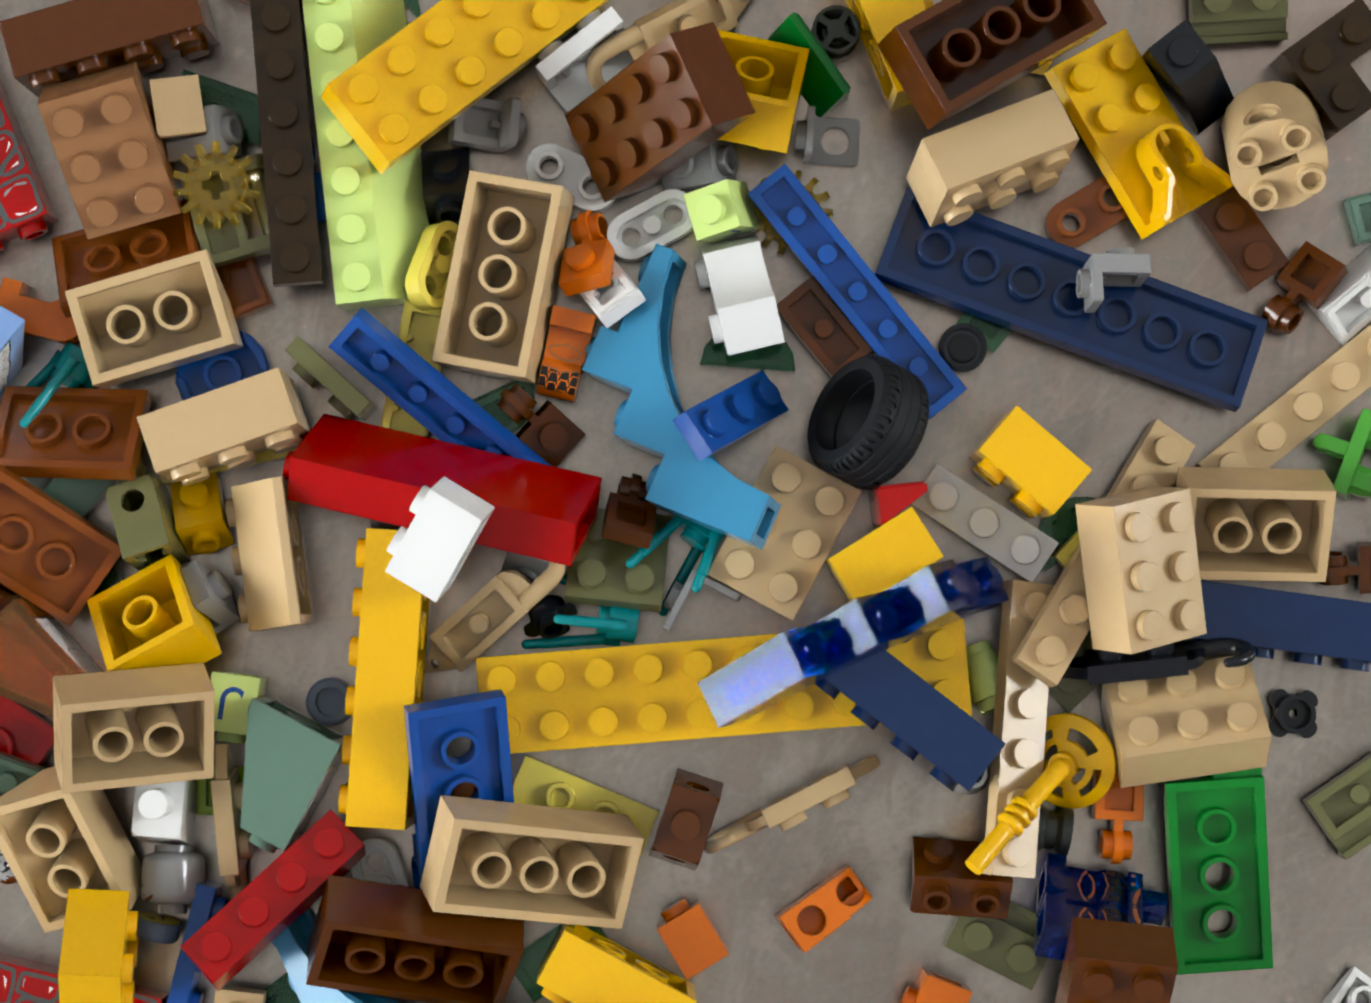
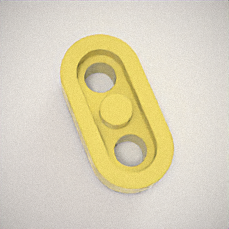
M452 221L431 224L424 229L405 277L406 293L410 302L419 310L429 311L442 308L458 231V224Z

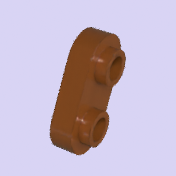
M1104 176L1060 201L1048 212L1044 222V230L1049 240L1076 249L1122 222L1127 217L1120 202L1115 207L1108 206L1104 202V192L1113 191ZM1067 215L1074 216L1079 222L1078 230H1066L1062 224L1063 217Z

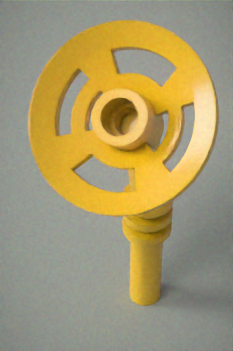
M1058 713L1047 717L1046 732L1051 730L1053 737L1045 742L1043 773L1021 797L1015 796L1011 800V804H1008L1004 808V812L997 816L999 823L965 861L966 866L973 873L981 875L1013 836L1019 837L1023 834V828H1028L1031 821L1035 820L1038 816L1036 810L1045 800L1058 807L1077 809L1094 804L1109 791L1116 776L1117 759L1110 738L1100 726L1092 720L1074 713ZM1070 729L1079 731L1087 736L1098 751L1088 755L1081 745L1069 740ZM1056 744L1058 751L1049 760L1045 759L1047 751ZM1082 768L1086 769L1083 778L1075 783L1072 777ZM1095 770H1101L1096 786L1087 794L1082 795L1079 790L1090 782ZM1057 786L1062 787L1063 796L1053 792Z

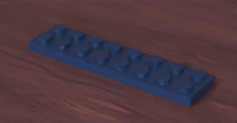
M908 187L902 198L875 272L877 278L886 284L1236 412L1241 406L1268 324L1266 319L1148 276L1141 287L1103 286L1104 300L1095 313H1085L1084 298H1077L1076 275L1078 269H1083V266L1091 256L1090 254L976 212L959 224L948 226L944 222L930 228L912 189Z

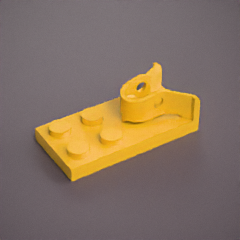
M1126 28L1052 67L1044 74L1051 87L1055 89L1065 111L1141 240L1234 186L1230 175L1205 157L1202 148L1183 127Z

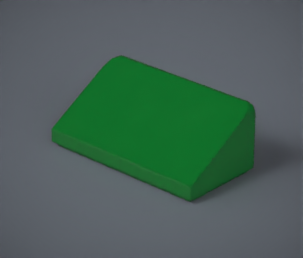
M795 12L789 15L771 34L768 40L810 49L801 94L809 106H815L816 116L823 117L848 100L851 87L801 16Z

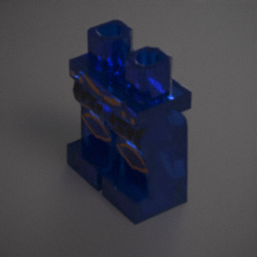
M1047 852L1037 883L1035 956L1064 960L1073 917L1135 924L1149 923L1162 926L1167 910V893L1143 889V874L1128 871L1126 877L1114 870L1095 872L1066 866L1067 856Z

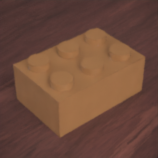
M136 61L42 88L37 106L88 240L181 213L183 193L172 163L168 162L164 139L157 136L154 111Z

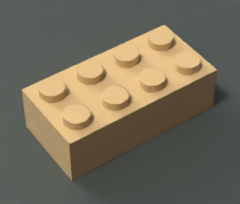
M469 170L432 356L433 362L448 369L538 384L561 269L563 249H565L575 198L564 186Z
M441 795L420 888L433 912L622 929L644 838L630 818L623 814Z

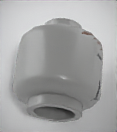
M155 845V851L145 855L142 860L141 898L147 903L157 904V914H187V904H192L195 898L197 883L205 882V859L202 855L194 853V845Z

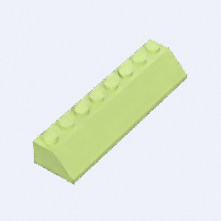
M302 0L336 305L343 311L359 310L361 307L368 309L401 305L405 301H410L405 289V277L422 232L429 226L423 199L421 145L381 175L321 99V95L328 83L407 26L405 0Z

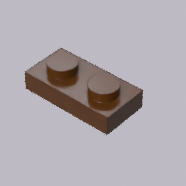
M1235 186L1221 193L1192 214L1247 292L1289 263L1280 247L1246 199L1240 196Z
M813 276L777 304L779 315L831 378L847 363L869 355L873 351Z

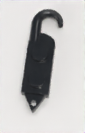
M1215 638L1183 642L1182 640L1132 655L1090 649L1085 650L1086 655L1071 661L1062 678L1089 680V685L1189 675V670L1201 666L1205 659L1229 657L1224 660V666L1227 668L1246 665L1254 660L1256 649L1251 643L1237 638Z

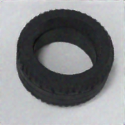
M866 355L847 363L826 384L815 403L810 417L808 446L814 463L826 473L853 487L861 489L874 488L894 478L912 459L925 434L929 418V399L924 383L915 374L882 356Z

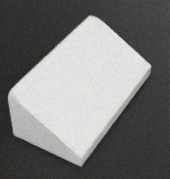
M1371 245L1346 265L1348 273L1318 310L1307 303L1310 310L1341 345L1346 344L1371 322Z

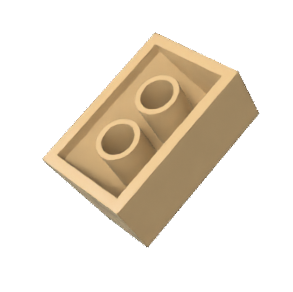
M207 249L65 291L93 386L108 388L243 347L230 300Z
M279 476L232 486V498L226 499L225 507L229 527H236L238 546L232 547V563L235 574L242 575L245 594L238 595V610L241 622L249 624V632L314 624L299 502L287 500L288 480Z
M53 766L41 770L0 796V850L45 933L64 928L68 889L129 891L130 910L132 909L141 892L142 865L103 790L62 794L56 768Z

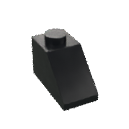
M1186 19L1148 48L1142 56L1163 93L1197 135L1223 116L1226 108L1234 99L1216 56Z

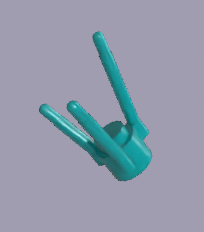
M67 342L62 351L57 350L49 363L26 385L27 387H40L50 376L52 377L20 420L19 424L21 427L26 428L29 426L61 384L68 388H78L80 384L83 388L97 387L92 385L82 349Z
M675 515L671 521L652 537L649 549L640 547L626 561V566L628 568L636 566L675 530L682 526L684 530L680 537L692 548L662 602L659 614L665 616L669 610L663 607V604L675 581L684 585L701 552L705 551L692 584L693 592L697 593L701 590L719 543L725 535Z
M564 573L560 581L563 585H566L567 574ZM599 606L597 617L558 614L553 618L556 624L596 628L595 632L599 634L561 636L551 639L523 640L521 645L524 649H544L602 644L620 646L621 641L634 643L638 628L639 610L615 606Z

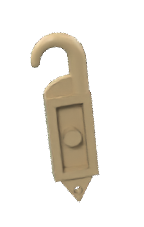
M674 0L637 19L633 22L634 25L603 40L593 48L586 64L588 82L597 91L607 83L603 80L601 73L606 61L625 51L635 61L670 33L714 22L718 30L728 32L739 26L737 19L750 0Z
M549 561L547 569L533 582L515 570L505 569L500 571L429 636L432 643L424 673L455 668L462 672L559 584L564 576L566 565ZM433 660H437L439 665H435Z
M216 744L215 775L210 783L219 875L225 876L231 901L248 885L246 863L247 859H252L254 844L248 841L251 833L240 828L243 782H240L239 767L234 768L229 745Z
M876 754L849 767L844 764L725 826L707 839L704 851L708 854H713L767 826L770 829L779 824L781 830L785 831L808 818L805 810L821 802L824 808L827 809L846 800L851 796L848 788L856 785V779L881 766Z

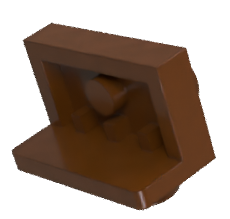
M913 837L910 910L914 913L1005 919L1008 916L1013 877L987 874L977 875L966 866L965 861L981 842Z

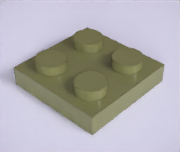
M598 508L597 519L572 565L568 566L564 595L565 602L661 612L669 537L636 566L628 568L626 561L640 547L601 538L605 509ZM656 514L653 536L671 521V515Z

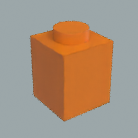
M683 898L660 913L664 920L657 924V931L686 980L729 955L726 944L699 899L688 904L686 899Z

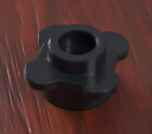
M546 595L528 612L530 623L524 626L525 635L528 637L540 635L546 639L564 635L569 631V625L556 624L553 618L558 614L576 615V606L572 603H565L564 599L558 595Z
M1278 689L1270 695L1269 702L1273 706V719L1268 725L1270 732L1274 736L1283 737L1287 733H1295L1303 738H1310L1316 733L1315 707L1318 704V699L1313 692L1304 690L1300 694H1288L1285 690ZM1291 709H1295L1297 711V716L1295 718H1291L1289 716V711Z

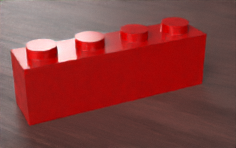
M330 809L180 946L182 951L219 991L323 895L329 875L343 877L366 855L364 843Z

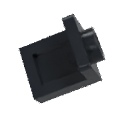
M469 148L421 152L423 199L429 225L443 221H452L459 224L469 170H471Z

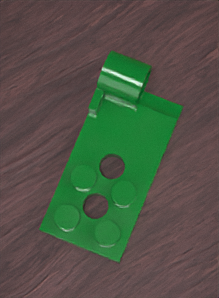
M1262 768L1204 776L1205 779L1164 782L1169 914L1178 962L1177 975L1273 968L1265 784ZM1217 862L1227 863L1230 866L1231 872L1229 879L1224 884L1212 886L1206 883L1205 874L1212 864ZM1218 910H1227L1233 916L1231 927L1223 933H1213L1208 929L1209 917Z

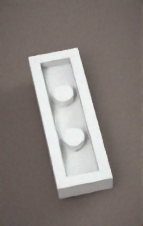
M936 464L925 481L928 491L911 503V505L1029 582L1036 580L1059 545V542L939 464Z

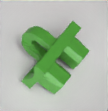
M1363 408L1350 442L1319 433V435L1315 436L1312 444L1316 447L1315 450L1343 460L1333 486L1337 491L1336 496L1348 500L1349 495L1371 499V469L1361 466L1366 450L1371 451V410Z

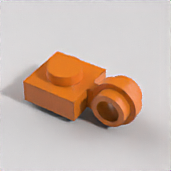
M591 210L580 212L577 218L572 219L570 223L571 235L576 246L563 249L558 284L567 297L609 286L611 283L615 250L607 239V221L601 212L594 213Z
M1101 770L1094 771L1092 789L1099 781ZM1117 771L1109 791L1100 800L1092 804L1091 819L1111 820L1109 830H1100L1098 843L1099 857L1101 859H1108L1110 864H1121L1122 860L1131 859L1133 836L1131 831L1124 830V821H1143L1144 785L1121 788Z

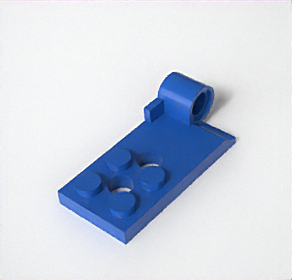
M501 689L404 706L415 834H412L414 856L412 857L411 865L414 887L417 889H421L420 883L441 795L450 796L452 790L458 784L469 782L475 785L474 793L470 798L514 803L506 696ZM457 737L471 739L470 748L464 755L451 757L446 754L447 746L453 739Z

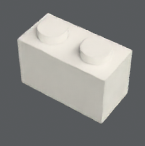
M445 476L431 488L424 485L409 508V511L415 514L409 528L401 526L387 548V552L393 555L385 572L432 601L437 602L451 587L495 507Z

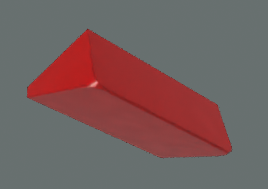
M924 481L882 485L868 489L872 524L883 525L926 493L928 491L927 483L924 484Z

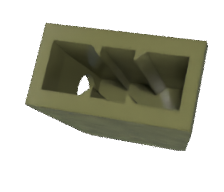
M140 456L135 481L119 480L120 484L105 490L122 558L138 571L169 554H172L180 564L192 561L191 556L187 553L175 531L172 500L169 491L154 475L147 474L143 459Z

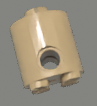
M1279 81L1257 83L1238 93L1226 108L1221 127L1231 182L1240 196L1248 200L1254 209L1268 211L1271 209L1294 207L1312 197L1313 194L1320 192L1325 187L1327 181L1326 174L1329 167L1328 150L1317 109L1308 94L1293 84Z

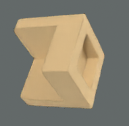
M198 74L149 80L151 104L159 138L207 134Z

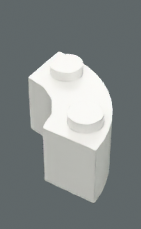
M756 234L700 246L702 260L694 261L700 290L710 289L716 313L708 316L714 344L724 342L727 355L729 356L784 343L785 340L775 295L768 277L760 241Z

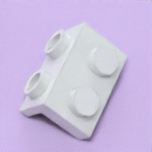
M612 6L602 14L598 9L588 14L577 24L576 29L579 31L565 43L561 39L554 41L538 56L541 61L535 66L538 78L567 113L596 92L588 82L586 74L587 59L593 48L603 40L624 30V22ZM627 51L605 62L601 70L604 81H610L634 62L629 57Z

